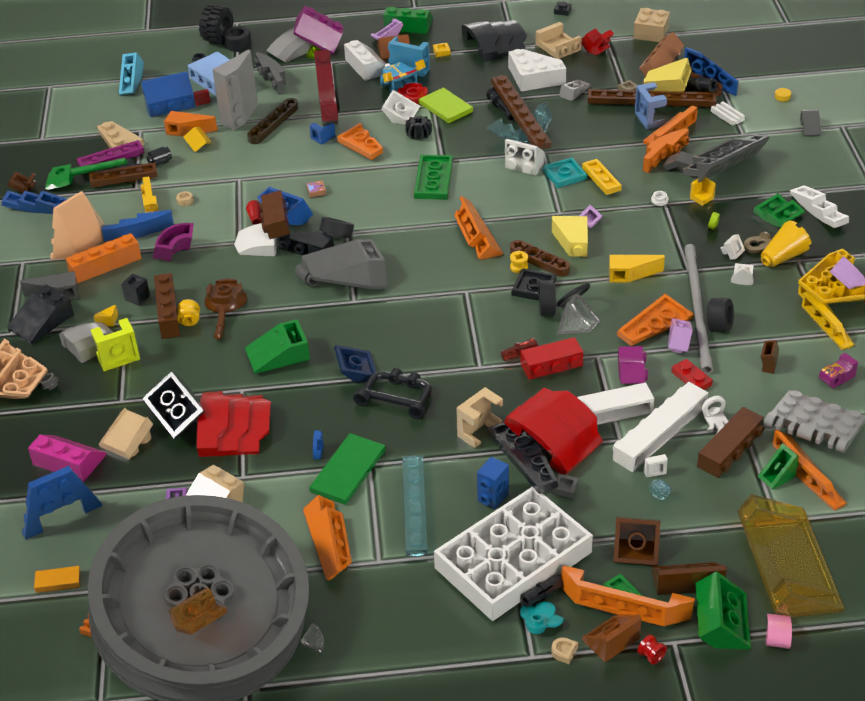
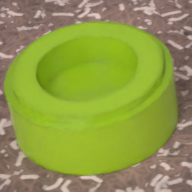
M712 213L708 229H716L720 219L719 213Z

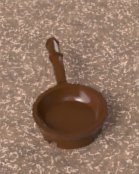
M235 279L216 280V284L212 286V283H210L206 288L205 306L209 310L219 313L214 333L216 340H221L223 337L225 313L241 308L248 300L247 293L243 290L242 284H238Z

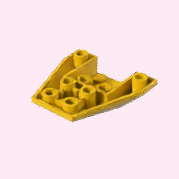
M844 249L828 254L798 280V284L822 304L865 301V285L849 289L830 273L843 256L854 265L855 258Z

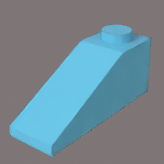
M137 52L122 54L119 95L134 94L143 76L144 61Z

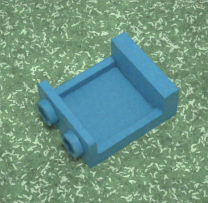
M394 37L389 42L390 65L402 62L407 66L414 67L415 62L423 59L426 67L421 69L417 76L424 77L430 70L429 43L423 42L420 46L398 42V37Z

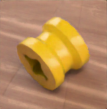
M515 251L510 255V269L512 272L520 273L522 268L528 269L527 253Z

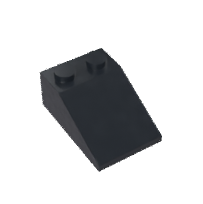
M45 284L30 295L7 328L32 344L74 316L71 300L69 297Z
M172 371L143 398L174 439L178 438L205 412L184 380Z

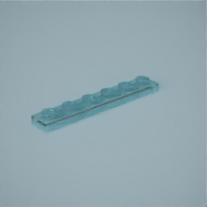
M423 455L402 456L406 556L428 555Z

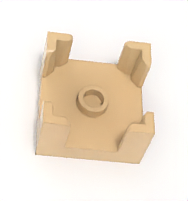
M486 387L457 407V435L473 448L479 446L481 441L471 434L484 425L491 427L503 423L502 419L491 413V402L502 406L503 399Z

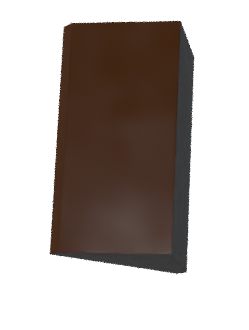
M719 562L651 566L657 595L696 593V582L716 571L726 578L727 566Z

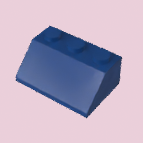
M187 71L141 81L145 105L150 117L196 107Z

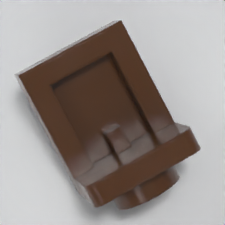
M15 172L7 186L22 193L29 191V189L33 190L36 184L34 180L36 174L32 173L28 178Z

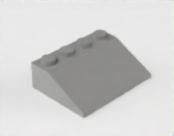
M250 50L212 69L220 123L233 131L247 122L258 105Z

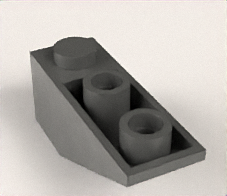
M75 271L20 280L24 296L30 297L33 292L47 284L69 297L70 300L79 299Z

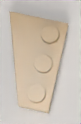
M113 121L104 122L97 126L98 132L109 148L136 140L145 145L144 139Z

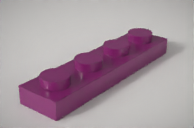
M136 140L77 158V163L81 167L116 159H128L144 154L145 151L140 141Z

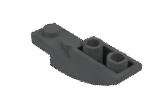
M256 52L254 64L258 68L259 75H262L264 81L269 80L272 83L273 90L276 89L278 95L284 94L283 85H286L285 71L274 59Z

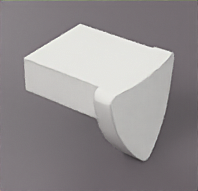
M735 263L731 282L741 285H753L754 265Z

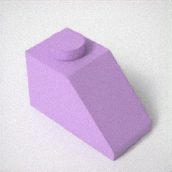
M672 318L668 338V348H671V351L676 353L688 352L693 330L691 322Z

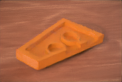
M361 123L337 136V142L370 160L383 153V147L375 138L369 135L367 130L363 129Z

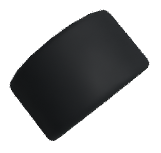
M234 26L224 32L225 47L228 50L239 52L250 48L252 41L248 28Z
M711 298L707 306V325L709 330L716 332L730 331L734 320L732 300L730 298Z

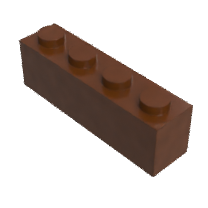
M172 273L154 275L161 338L179 337L180 328L177 317V301Z
M742 407L698 453L697 467L717 478L724 472H728L731 464L735 460L740 459L743 451L751 447L756 437L762 435L765 428L763 426L764 417Z

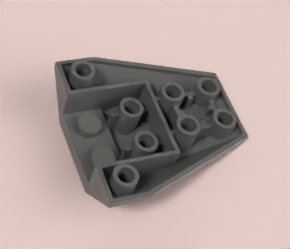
M373 239L353 240L302 256L303 263L315 281L366 289L387 288L385 260Z

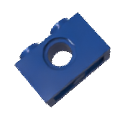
M490 457L477 472L478 501L483 505L496 509L509 494V465L493 457Z

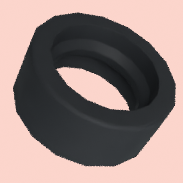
M322 217L319 230L331 235L351 238L354 224L334 218Z
M554 280L539 281L540 315H556Z

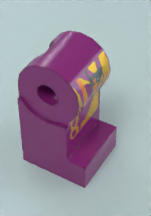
M843 353L838 361L825 366L821 370L819 379L830 388L840 386L856 376L858 361L847 353Z

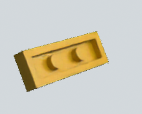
M598 159L582 163V169L606 195L621 191L622 185Z

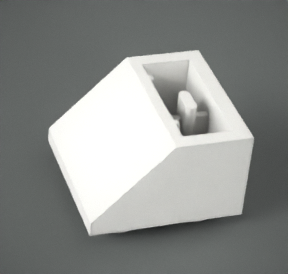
M506 139L505 168L536 176L544 165V151L534 145Z

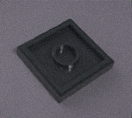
M522 268L511 290V296L539 301V281L554 280L555 283L557 275Z

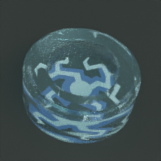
M654 479L649 485L650 493L657 499L665 500L671 493L670 486L661 479Z

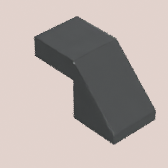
M681 151L668 157L663 167L666 171L678 166L683 169L693 164L692 157L694 155Z

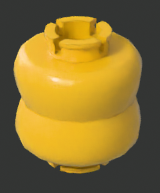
M190 299L181 301L177 306L178 322L184 326H193L198 323L200 319L199 304Z

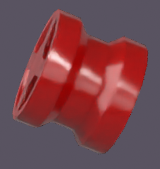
M653 635L645 637L637 649L638 654L646 656L648 662L652 665L657 664L667 651L666 645L658 643Z

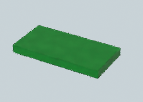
M420 155L414 199L448 200L453 155Z
M349 433L310 485V492L347 505L385 452V445Z

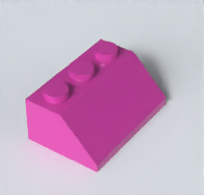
M40 434L28 447L33 465L53 472L70 466L83 482L106 456L105 451L56 435Z

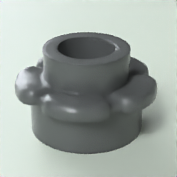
M53 373L46 374L40 381L42 389H54L58 385L59 378Z

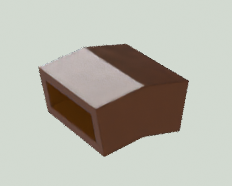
M777 340L764 342L761 353L762 372L771 374L775 372L779 355Z

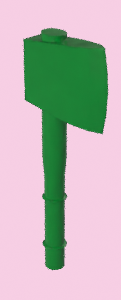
M116 159L73 168L71 164L53 167L48 174L45 189L70 185L75 175L126 165L127 159Z

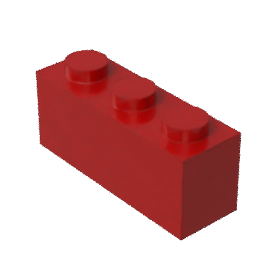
M573 337L521 350V367L530 380L583 366L584 352L576 338Z

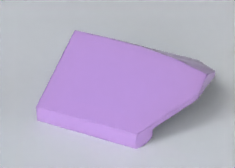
M392 19V23L376 34L372 33L371 37L378 40V38L398 36L403 23L397 19Z
M844 256L830 271L849 289L865 285L864 276Z

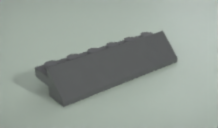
M753 135L747 139L731 138L692 157L693 164L683 168V174L691 176V178H698V183H700L705 178H710L756 155L769 140V136Z

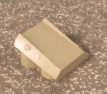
M124 408L98 445L101 448L130 459L139 452L138 446L140 444L148 443L151 440L150 428L153 423L148 417L145 418Z

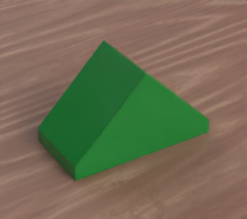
M782 443L757 477L774 490L796 477L799 456Z

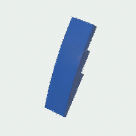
M7 191L2 199L1 206L33 213L53 214V208L66 201L67 198L41 191L39 195L24 191L22 195Z
M172 210L137 213V218L121 219L119 224L102 226L104 243L130 233L135 238L173 226Z

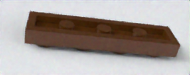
M155 162L89 173L91 187H102L104 185L129 181L134 182L142 180L143 177H149L150 179L158 177Z

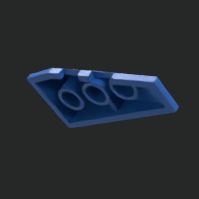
M688 47L685 48L684 58H688L692 69L691 72L709 79L715 78L717 82L722 84V91L734 96L737 95L738 80L701 52Z
M268 187L257 198L259 199L260 203H262V195L276 192L279 190L272 187ZM282 191L286 202L289 224L302 225L307 223L314 214L305 200Z

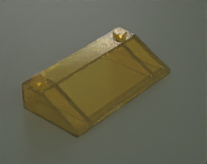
M751 494L737 512L774 613L798 617L843 612L845 608L804 508Z

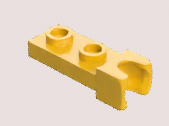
M143 177V184L140 186L145 213L159 211L156 196L152 194L150 178Z

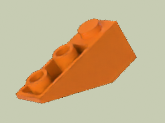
M171 111L164 120L166 135L185 136L194 127H200L204 133L218 130L216 116Z

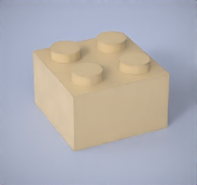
M641 8L634 22L633 39L660 42L666 36L669 29L670 12Z

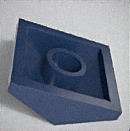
M335 345L334 350L341 373L354 383L368 381L369 377L376 372L370 351Z

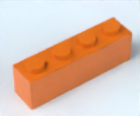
M130 233L83 252L73 254L65 259L68 271H75L77 283H80L142 258L139 243Z

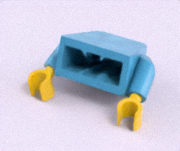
M424 60L415 62L414 67L407 66L402 62L393 65L385 64L380 76V85L382 87L387 86L390 92L393 90L397 92L398 88L404 87L407 83H417V73L426 67Z

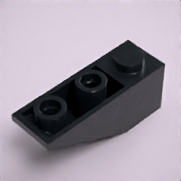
M319 231L290 232V234L277 237L279 249L300 255H307L334 246L333 235Z

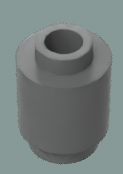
M303 262L297 265L295 276L308 286H315L319 283V281L312 279Z

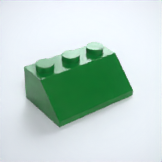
M386 7L383 14L384 28L392 23V19H397L403 23L400 32L427 34L433 20V15L429 10Z
M717 571L696 582L699 638L713 648L750 649L751 640L746 592Z

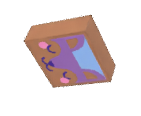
M323 180L306 183L310 198L326 195Z

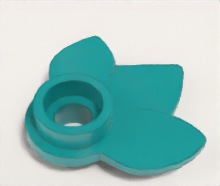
M540 602L536 607H526L523 605L520 610V616L525 619L527 630L533 634H541L547 627L555 628L564 622L563 617L555 615V605L551 602Z

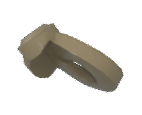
M762 232L760 236L746 239L744 241L745 251L749 253L763 252L772 240L770 234ZM751 242L762 243L758 247L750 245Z

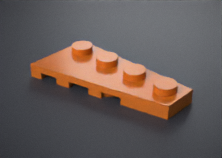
M664 294L621 327L617 332V336L632 346L669 330L672 318L690 321L693 319L694 314L667 294Z

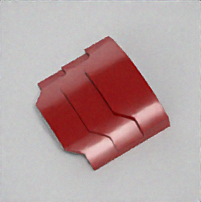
M543 388L522 406H518L504 421V424L518 437L526 431L553 455L549 465L559 474L568 475L603 443L598 433L597 416L569 391H551Z
M223 391L203 392L200 404L205 412L198 418L197 424L198 456L259 454L260 440L270 430L271 401L264 399L263 395L243 396V394L223 395Z

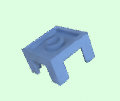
M655 82L636 86L635 114L647 130L659 128L665 124V119L653 121L654 108L667 105L665 95L651 97L648 91L657 88Z

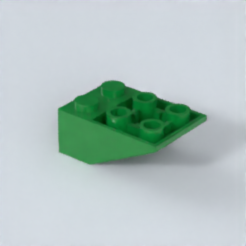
M298 319L278 324L245 347L254 374L310 360L308 341Z

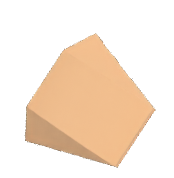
M82 191L53 208L52 228L54 229V238L51 239L53 253L50 255L52 260L65 259L73 254L95 247L104 241L102 226L105 223Z
M4 339L0 344V398L22 399L29 397L48 370L32 357L22 354L19 348L15 349L12 347L9 341Z

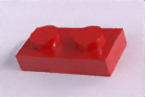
M688 359L672 366L671 372L685 384L690 382L703 390L712 386L713 380Z

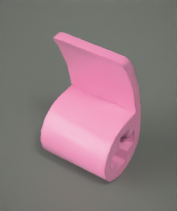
M767 614L766 646L790 649L792 640L791 617Z

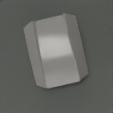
M293 27L279 36L267 51L286 63L310 52L309 42L293 34Z
M93 322L71 327L59 333L62 345L83 363L96 356V351H98L92 338L91 329L100 327L104 336L114 332L104 323Z

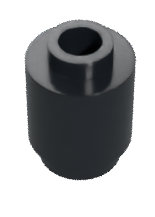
M160 147L149 151L146 159L148 163L155 162L157 167L169 162L172 159V154L168 147Z

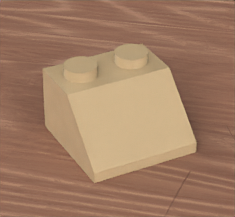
M212 465L198 474L186 495H212L243 503L244 482L219 467Z

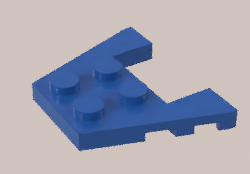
M70 466L28 483L27 511L24 514L25 526L22 528L25 540L44 532L39 517L52 513L56 509L70 505L79 499L85 514L103 506L100 499L94 495L92 490L84 484Z

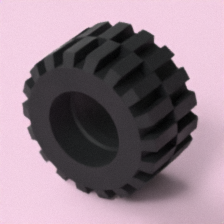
M208 4L204 8L199 21V32L203 40L218 44L225 43L224 32L228 28L233 27L234 23L230 8L214 4Z

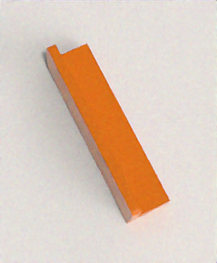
M691 106L683 113L679 112L645 138L643 143L649 145L668 133L688 128L696 122L697 107Z

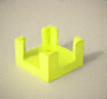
M128 318L119 320L122 330L105 336L100 327L91 329L92 338L98 350L96 355L103 371L140 360L135 333Z

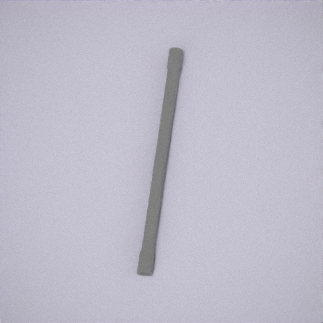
M687 244L684 250L693 300L701 371L705 374H710L713 372V365L708 345L696 263V250L693 244Z

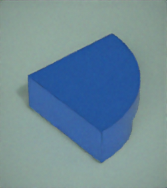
M314 430L313 459H321L324 447L322 431Z

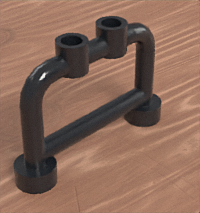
M393 368L391 372L379 371L373 373L363 389L356 391L353 400L360 406L367 405L370 398L410 407L408 413L411 417L421 419L426 412L424 405L431 394L432 387L427 381L422 380L421 376L416 372H412L409 376H404L399 368ZM387 379L392 384L400 382L410 388H424V391L417 401L371 389L377 380Z

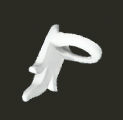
M721 396L710 397L702 405L704 418L710 426L707 429L708 432H712L714 427L719 432L728 422L723 413L726 403ZM721 402V407H712L708 410L712 403Z

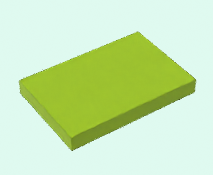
M441 88L419 99L420 105L447 123H451L473 112L471 105L445 88Z

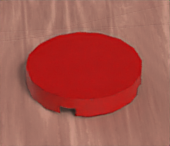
M407 83L404 87L398 88L397 93L419 104V99L428 95L427 87H422V84Z

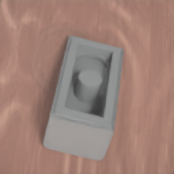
M579 79L561 85L559 96L572 101L590 88L591 84Z

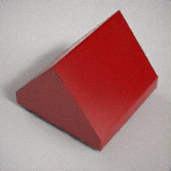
M208 89L193 92L196 106L211 103Z

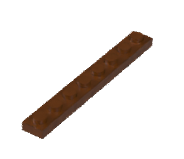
M503 75L492 77L491 83L530 143L540 149L551 148V141L508 77Z
M588 89V103L610 105L635 104L636 90ZM648 91L651 97L665 95L667 105L675 107H716V93Z

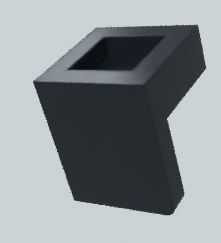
M131 274L121 284L124 299L127 302L140 306L150 296L146 278Z

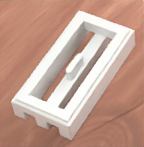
M725 102L716 104V107H711L712 113L732 126L745 120V115Z

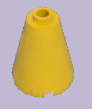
M794 221L785 222L761 253L762 263L765 266L774 267L810 250L811 239L803 227L798 228L796 226L797 223Z

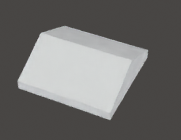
M393 90L384 103L382 111L392 123L405 125L409 117L415 116L420 105Z

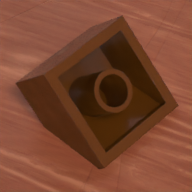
M616 516L613 562L658 565L661 521L658 519Z

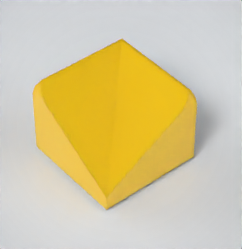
M113 305L95 314V322L114 327L118 317L117 306Z

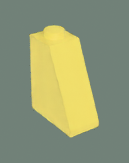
M688 58L648 71L646 78H644V84L655 82L657 88L650 91H685L692 71Z
M552 216V233L566 253L574 257H587V216Z

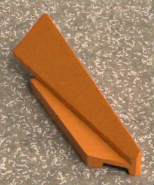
M461 196L459 199L462 202L460 210H456L454 216L468 245L476 248L477 256L480 260L502 256L504 253L472 202Z
M776 430L774 432L773 446L778 450L783 443L799 456L796 476L834 511L845 506L847 502L833 487L832 482L823 475L793 437L780 430Z
M317 495L304 507L303 512L326 580H331L352 563L343 513L335 510V503Z

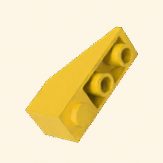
M610 255L609 282L628 283L663 272L665 256Z

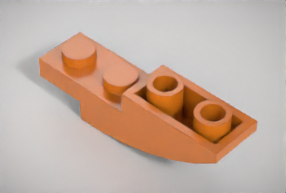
M685 128L668 133L650 143L646 147L643 171L649 173L666 157L668 158L679 153L689 143V129Z

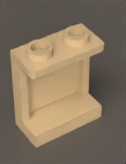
M561 22L536 31V45L556 59L581 50L582 37L571 38L565 34Z

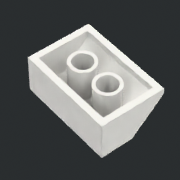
M358 40L344 44L345 60L365 81L382 75V69L386 63L373 49Z

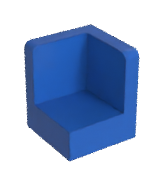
M316 123L309 125L311 139L321 145L336 137L334 123L324 127Z

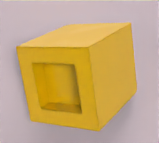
M194 127L183 136L194 152H197L205 144L211 143V140L200 127Z
M708 178L698 183V179L691 183L690 199L702 206L713 200L716 183Z

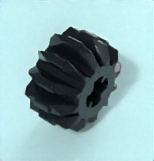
M422 115L409 117L405 124L406 135L410 139L415 138V140L428 138L432 132L431 120L427 116L422 117Z

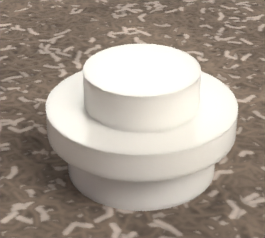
M656 191L651 197V202L656 206H663L669 200L667 193L664 191Z

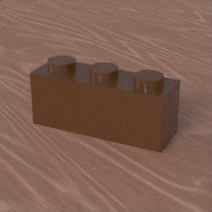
M279 190L262 195V203H259L262 212L260 215L264 234L267 233L269 239L290 234L287 207L282 191Z

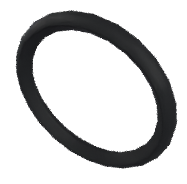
M584 283L571 290L557 302V307L566 306L589 290L590 284Z

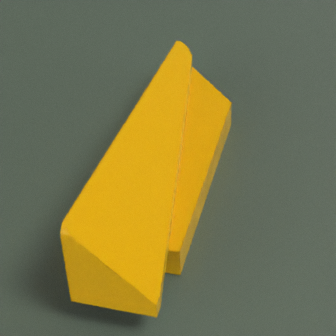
M799 285L798 294L803 298L802 307L841 350L855 346L829 305L822 304Z

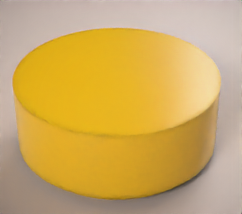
M779 88L775 91L776 100L781 102L790 100L791 91L789 89Z

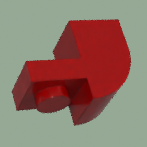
M595 28L585 34L581 45L587 52L599 55L611 47L608 43L611 41L610 38L614 33L610 29L600 34Z

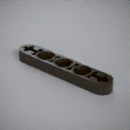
M285 99L247 133L248 142L250 144H259L298 110L297 99Z

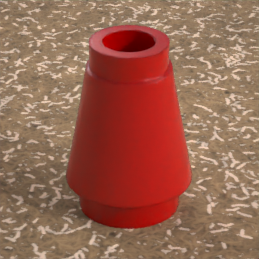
M257 200L249 201L246 206V212L253 225L262 223L260 202Z

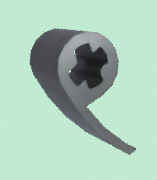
M801 110L800 123L804 126V136H820L819 110Z

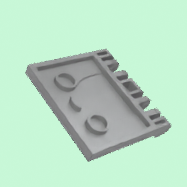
M789 390L776 407L766 415L764 425L772 428L776 424L775 429L781 430L783 426L788 427V434L792 435L797 430V437L812 441L816 437L815 443L821 444L823 440L828 441V448L833 449L837 444L836 450L845 453L864 425L865 416L861 415L858 411L847 410L837 404L823 402L817 397H809L799 391Z

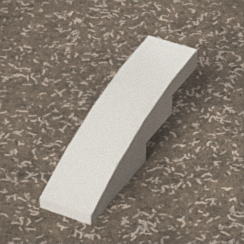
M807 186L790 190V194L807 211L822 222L834 228L849 223V216L837 212V205L826 201V194Z

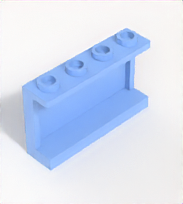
M215 52L189 64V77L216 96L212 69L230 59L219 52Z

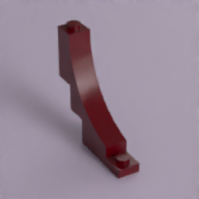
M330 50L314 51L322 126L330 123L338 124Z

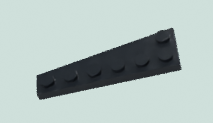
M504 423L487 428L491 439L538 494L558 488L557 478L546 457L543 456L540 446L537 445L536 440L530 434L524 431L518 437Z

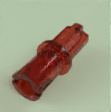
M534 338L522 343H515L513 347L501 351L502 360L508 361L518 356L521 357V350L537 347L538 344Z

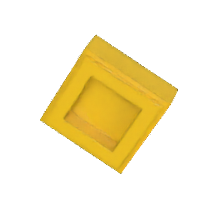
M448 43L433 45L436 57L451 55Z

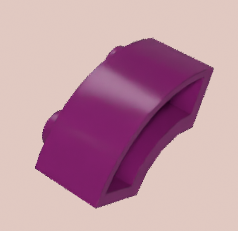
M194 223L175 224L165 229L156 240L153 259L171 261L172 256L176 252L190 250Z
M643 346L618 347V370L621 384H641L648 380V369H645L644 364L646 363V351H643Z

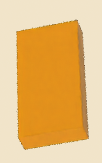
M80 566L35 571V592L79 588Z

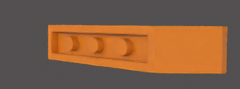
M565 565L562 566L560 577L563 581L562 589L575 604L618 615H640L641 621L660 626H668L691 620L695 598L672 593L668 603L583 581L584 570Z

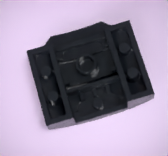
M515 20L474 22L462 25V34L467 40L475 39L478 43V55L484 62L507 57L509 51L516 49L526 50L523 42L526 40L527 34Z

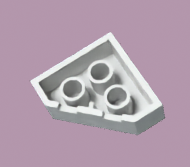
M524 49L508 52V68L520 91L566 84V67L562 60Z

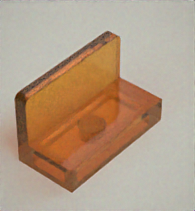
M209 588L201 590L168 610L176 631L188 635L194 634L228 613L226 607L216 604L213 593Z

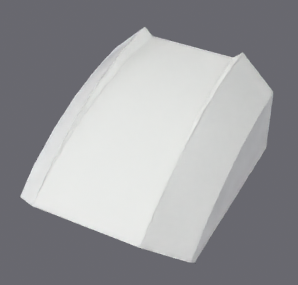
M257 224L239 231L234 245L240 255L275 256L278 240L277 238L269 239L268 234L263 232L262 224Z

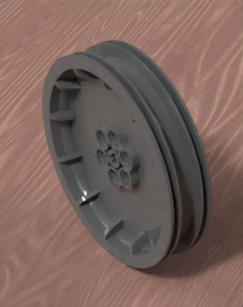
M185 495L168 498L143 507L128 516L110 532L101 544L93 560L88 580L89 625L92 639L99 655L108 668L122 682L135 691L158 701H235L265 686L281 672L295 653L303 632L309 598L307 569L298 547L289 534L276 521L260 510L240 501L212 495Z

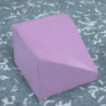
M591 205L579 215L587 216V227L590 229L603 217Z

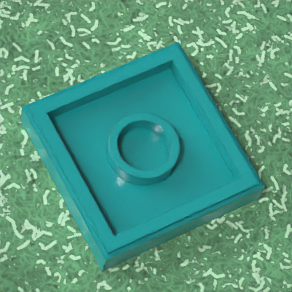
M573 157L542 166L543 172L556 188L587 180V174Z

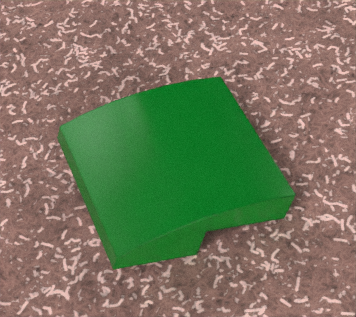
M779 193L757 205L753 210L761 219L780 228L785 222L792 221L805 212L794 200L787 202Z

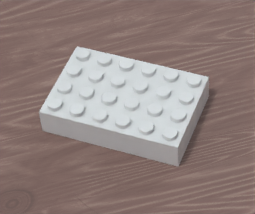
M531 487L434 551L435 569L490 620L494 621L520 603L521 595L535 588L537 583L545 582L554 575L559 576L563 565L572 567L592 553L593 535L542 493L538 494Z

